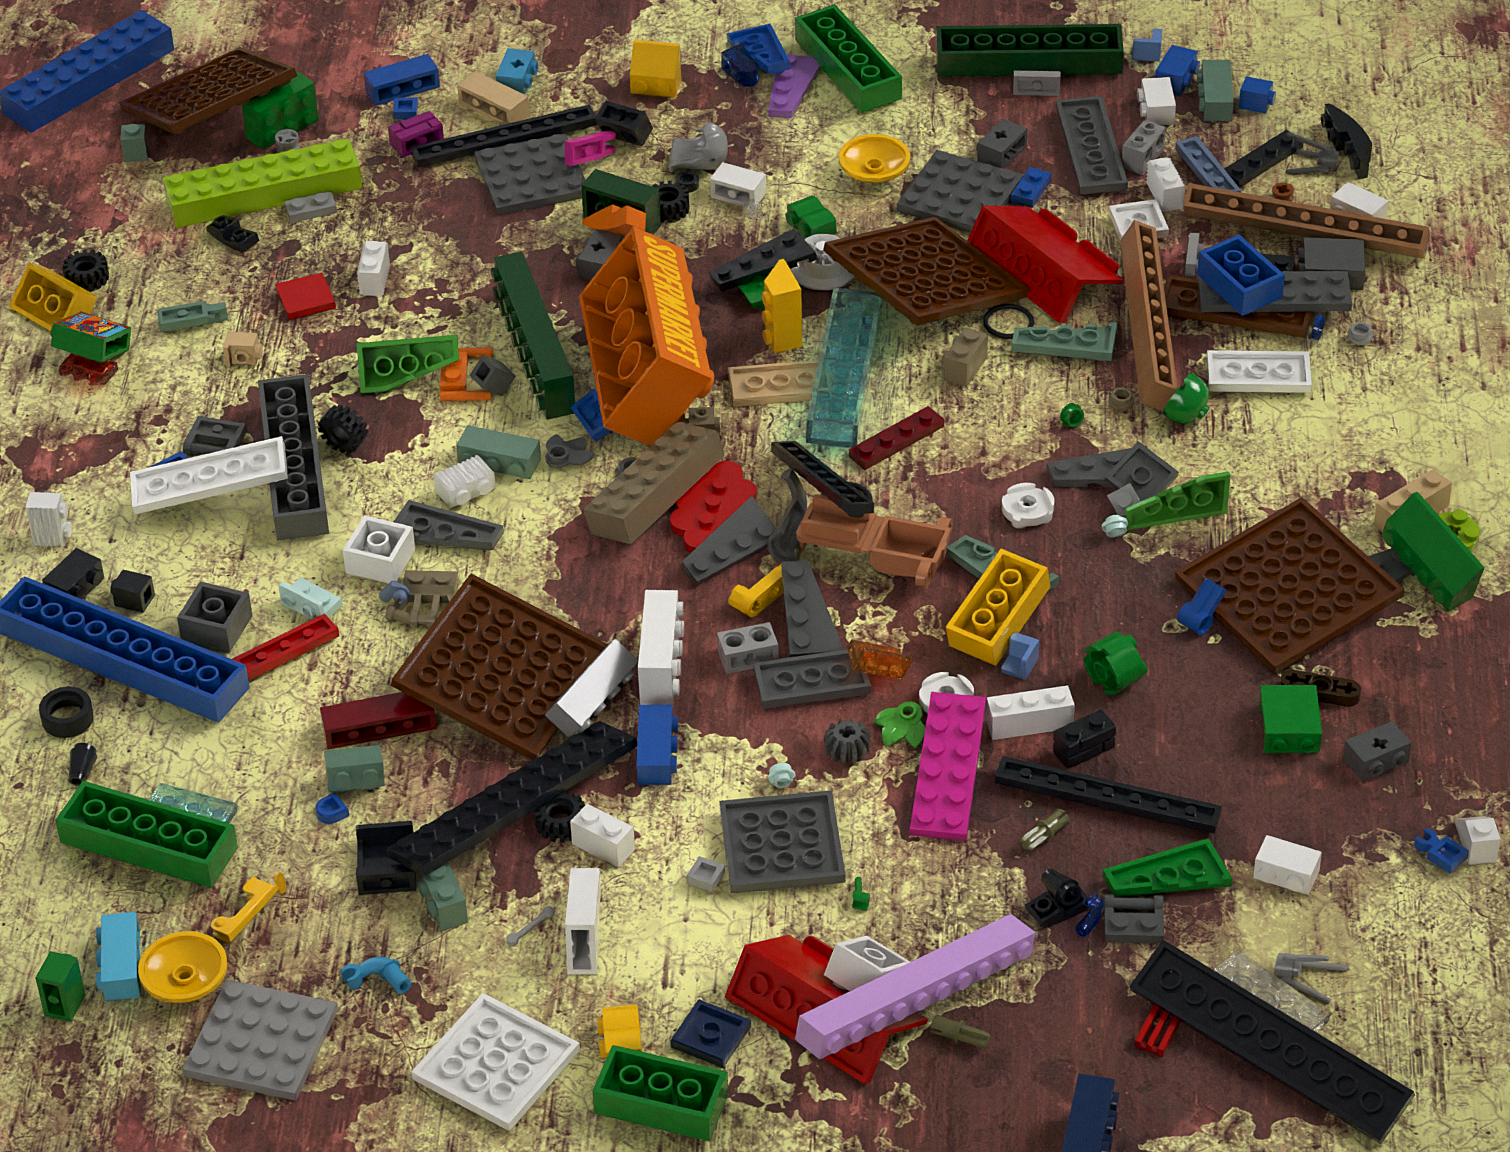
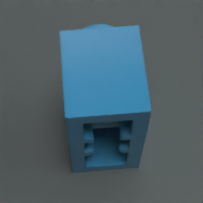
M508 48L496 73V81L525 95L527 89H530L532 86L533 75H537L538 61H535L534 51Z

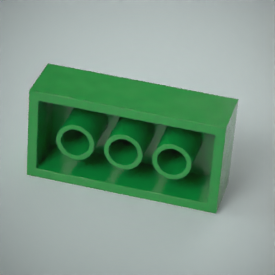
M612 1045L592 1091L594 1114L710 1141L729 1095L728 1072Z

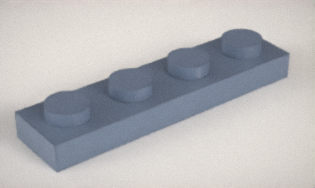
M1197 136L1176 142L1175 150L1204 186L1241 192V189Z

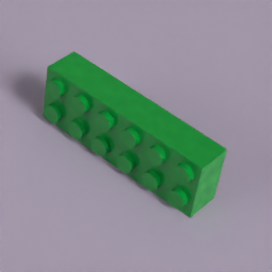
M835 4L795 17V40L809 56L818 62L820 68L861 113L902 99V76Z
M82 781L55 820L60 843L210 888L214 886L238 849L233 824L86 781Z

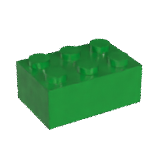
M296 71L297 77L291 79L289 84L273 87L268 94L263 96L256 95L250 98L248 103L242 105L246 138L262 150L276 144L275 135L279 131L292 129L298 132L319 121L314 82Z

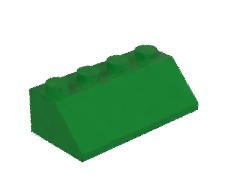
M1418 491L1413 493L1387 519L1381 536L1385 543L1392 547L1400 556L1401 561L1415 573L1418 581L1429 589L1435 600L1442 604L1447 611H1450L1473 598L1485 567Z

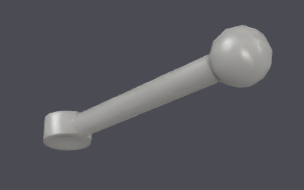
M550 906L545 907L540 916L518 933L509 934L506 938L507 944L509 946H516L520 937L546 917H552L555 912L554 909Z

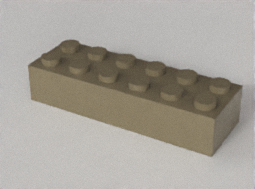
M683 422L673 424L583 509L590 533L599 537L632 544L724 456L717 431Z

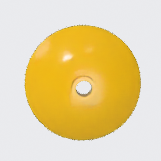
M867 134L855 137L842 146L839 152V164L846 174L856 180L867 183H882L897 178L907 170L910 164V151L902 141L883 134Z
M181 931L168 934L153 942L140 958L138 973L143 988L153 997L165 1002L185 1003L198 1000L213 992L223 981L228 963L225 950L216 939L200 932Z

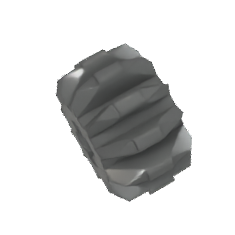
M852 718L848 722L839 719L838 724L830 723V727L824 734L826 755H831L833 761L841 760L843 765L846 761H851L855 764L857 759H865L867 752L871 748L869 729L863 726L862 721L854 723Z

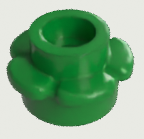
M1074 403L1067 404L1060 414V420L1063 421L1062 424L1064 426L1077 427L1084 419V412L1080 405Z

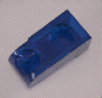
M741 44L721 52V69L742 86L751 87L758 83V64L756 61L745 56V48Z

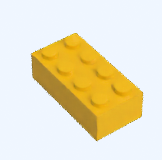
M1000 549L947 624L946 632L949 646L996 666L1009 648L1012 634L1020 632L1051 587L1048 568Z

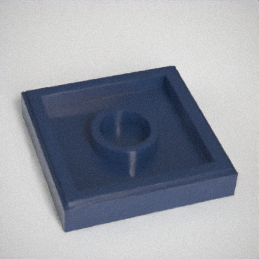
M698 999L670 1040L671 1048L724 1068L751 1028V1020Z

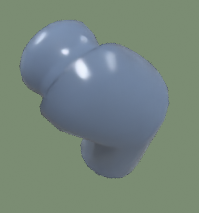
M391 581L379 592V598L383 602H389L392 598L395 601L398 598V604H403L410 598V591L407 586L397 581Z

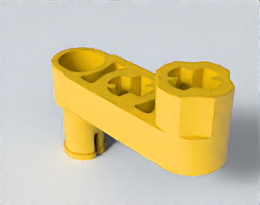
M781 564L750 589L741 585L735 586L728 598L729 605L751 618L757 616L784 593Z

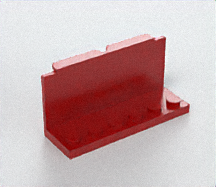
M982 205L967 240L1028 287L1029 293L1026 297L1059 323H1066L1083 284H1123L1124 279L1117 275L1119 265L1115 260L1088 240H1081L1078 243L1076 241L1078 238L1077 232L1048 209H1041L1039 213H1036L1030 207Z
M785 935L744 945L725 998L796 1041L795 1036L800 1015L850 991L836 987L833 984V980L824 976L834 948L814 936L806 937L802 943L791 935ZM915 1012L903 1020L864 1037L859 1042L852 1043L823 1059L864 1084L869 1083L872 1080L889 1035L925 1025L928 1022V1018Z

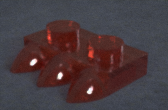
M70 353L59 366L60 376L64 377L72 374L75 381L88 379L89 386L105 385L118 371L117 362L106 360L101 363Z

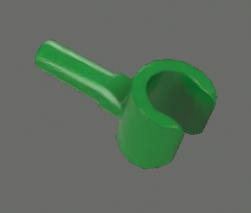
M856 877L852 908L867 911L870 893L862 892V878Z

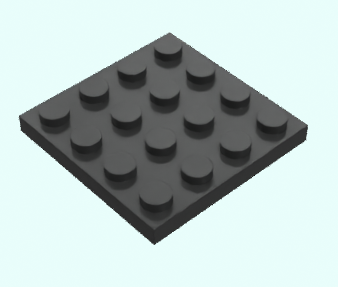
M566 133L474 151L476 163L497 215L582 198L581 185L585 181L579 164L573 166L565 164V141L568 140Z
M936 150L897 202V212L922 219L937 217L949 227L971 233L982 205L1007 206L1011 200V193L1024 174Z
M832 790L719 801L731 893L846 883Z

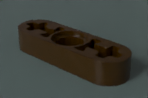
M1288 670L1281 676L1280 685H1292L1291 683H1295V685L1325 686L1327 688L1326 691H1317L1318 702L1351 707L1360 701L1361 686L1354 680L1298 670Z

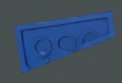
M771 23L726 33L727 41L766 73L781 74L785 70L791 69L790 61Z

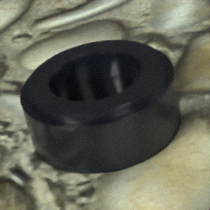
M681 172L675 178V182H679L680 186L683 184L689 193L699 188V176L694 172Z

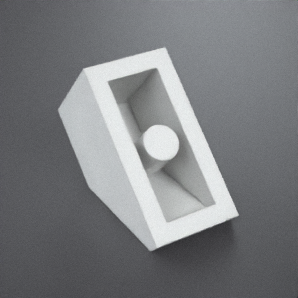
M1480 816L1455 819L1461 844L1469 850L1468 865L1497 862L1501 839L1494 818Z

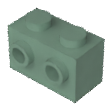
M380 745L324 751L329 792L336 791L342 793L348 790L363 788L371 790L376 787L385 786Z
M449 862L426 876L421 875V880L417 881L419 892L422 898L426 897L429 915L431 918L435 917L440 931L468 923L466 900Z

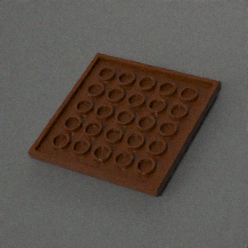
M238 47L119 102L122 111L173 134H181L186 132L189 126L203 124L209 120V117L215 114L222 115L227 113L232 106L244 105L250 101V98L256 95L263 96L268 94L273 87L289 84L291 79L297 77V73L294 67Z
M937 217L825 242L823 251L834 261L838 262L850 274H853L865 286L873 290L880 298L892 305L896 311L902 313L915 325H923L999 304L1014 302L1027 298L1026 296L1029 293L1028 287Z
M1303 497L1175 571V579L1193 596H1195L1205 578L1212 580L1227 590L1213 615L1275 674L1404 597L1403 587Z
M471 573L394 675L390 686L519 754L534 760L542 754L559 729L545 714L609 644Z

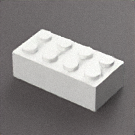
M645 590L638 661L640 705H672L673 707L674 695L679 696L680 683L676 676H681V659H677V657L683 654V640H679V637H684V621H679V618H683V602L678 601V590Z

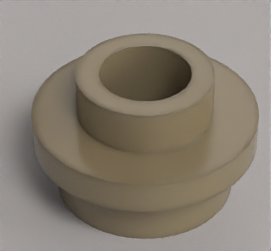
M1120 387L1112 391L1108 402L1112 408L1124 411L1134 405V397L1129 389Z

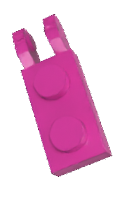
M604 131L565 141V164L573 166L605 158L606 155L612 153L614 154L616 147L605 145V142L615 139L616 132Z

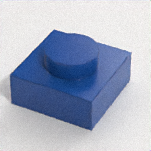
M418 97L394 98V120H406L418 115Z

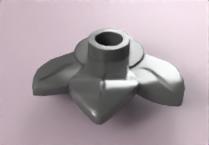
M555 434L546 442V449L548 451L545 456L546 463L553 468H563L567 465H583L594 457L593 452L585 450L586 443L584 437L564 441L563 438Z

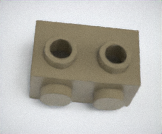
M965 327L959 336H955L949 351L946 350L942 356L941 364L944 365V380L965 387L968 386L987 358L988 334Z

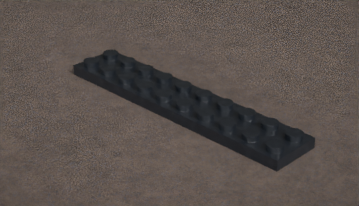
M601 721L595 722L582 733L571 736L567 741L551 748L537 759L529 761L527 765L515 772L509 773L502 780L486 787L485 790L472 798L464 800L462 804L450 811L444 812L440 817L421 826L407 837L399 839L397 843L387 848L388 856L390 859L426 876L637 747V738Z
M1165 940L1161 941L1129 986L1130 990L1169 1013L1187 1026L1379 1144L1383 1143L1415 1096L1413 1090Z

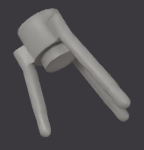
M1279 953L1276 959L1274 974L1277 977H1281V984L1292 986L1316 999L1330 1003L1331 999L1293 980V978L1300 977L1302 967L1347 971L1348 966L1324 963L1329 960V957L1323 955Z

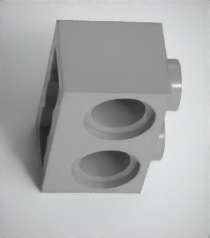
M1144 120L1123 145V168L1144 175L1148 170L1147 162L1157 159L1164 151L1166 127Z
M770 622L717 633L718 654L726 674L753 669L754 662L779 659L778 642Z

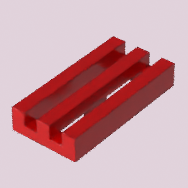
M1153 1005L1135 1040V1048L1163 1057L1181 1021L1173 1017L1159 1047H1155L1154 1045L1170 1014ZM1159 1012H1163L1148 1042L1144 1043Z

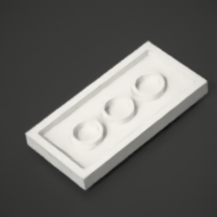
M1207 350L1209 391L1311 393L1312 381L1309 352Z

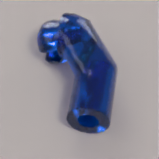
M1092 893L1084 901L1085 906L1091 910L1075 927L1076 932L1082 937H1086L1099 923L1105 907L1103 898L1100 899L1095 893Z

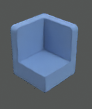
M1153 29L1152 39L1135 38L1133 40L1132 60L1160 61L1162 29Z
M1014 632L1010 638L1009 655L1001 667V672L1026 680L1038 661L1039 640Z

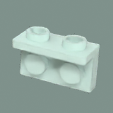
M301 577L291 586L284 582L278 585L281 603L285 607L303 614L308 619H314L324 613L330 618L342 607V599Z

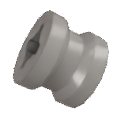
M284 129L276 133L277 153L300 148L298 144L299 137L296 131Z

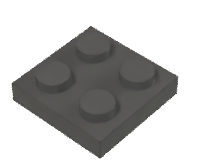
M1138 441L1105 476L1104 481L1115 490L1131 483L1140 501L1165 491L1178 477L1179 472Z

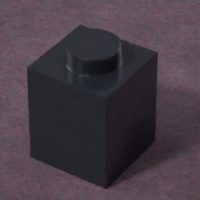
M124 569L117 579L112 581L110 587L115 606L144 613L155 596L152 576Z

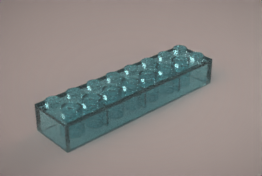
M833 288L807 416L806 443L852 448L858 444L882 317L883 299L875 292Z

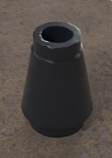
M77 743L70 750L68 781L71 784L79 786L82 781L87 780L97 760L94 746L87 743Z
M1052 868L1047 869L1042 874L1041 881L1058 904L1071 906L1079 900L1081 889L1076 880Z

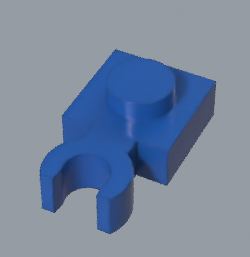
M1426 828L1424 830L1423 838L1425 840L1418 836L1415 838L1414 847L1421 852H1428L1427 859L1449 874L1468 858L1469 850L1447 836L1439 840L1436 833L1431 829Z

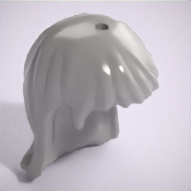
M705 123L704 127L695 130V132L703 133L700 137L692 139L674 138L669 154V171L673 173L679 168L695 170L718 168L722 162L724 163L728 153V141L722 128L714 123Z

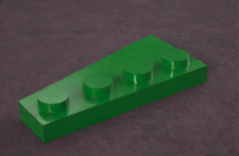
M1209 838L1105 868L1102 875L1114 897L1230 887L1233 882L1232 876Z

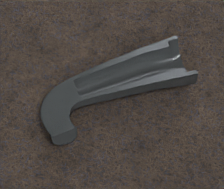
M792 468L787 469L781 475V479L785 480L789 486L792 501L778 526L768 538L770 554L780 563L797 561L800 544L796 538V531L807 511V498L803 485Z

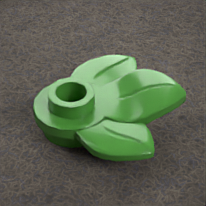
M907 701L901 703L897 708L884 709L874 720V724L883 727L881 734L885 746L892 745L905 738L912 747L917 748L924 739L925 726L921 721L923 712L920 705L915 702ZM906 712H913L911 715H904Z

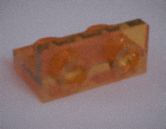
M851 639L847 646L853 670L903 679L913 662L911 656L902 655L900 649L891 646Z

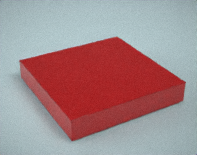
M323 273L275 284L276 292L288 320L336 309V302Z

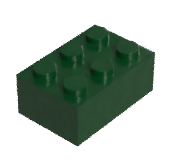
M595 169L582 183L583 219L613 204L620 208L630 206L646 213L645 232L654 235L661 227L658 188Z

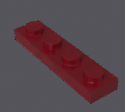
M927 406L850 448L849 458L861 468L867 470L943 428L944 418Z

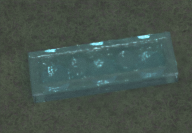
M163 783L158 785L149 799L226 823H230L237 812V805L234 802Z

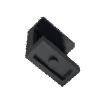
M412 821L356 825V879L359 895L416 891V871L390 859L387 852L388 847L414 832Z

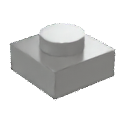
M1131 483L1107 495L1117 515L1124 518L1126 508L1140 502Z
M699 856L686 876L687 884L713 893L725 874V865Z

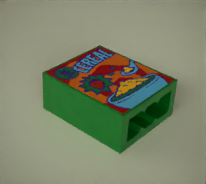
M80 311L53 323L51 328V347L102 363L129 351L131 327Z

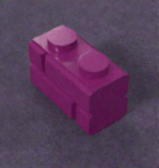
M431 111L388 126L389 143L402 158L411 155L412 146L444 139L442 123L435 118Z

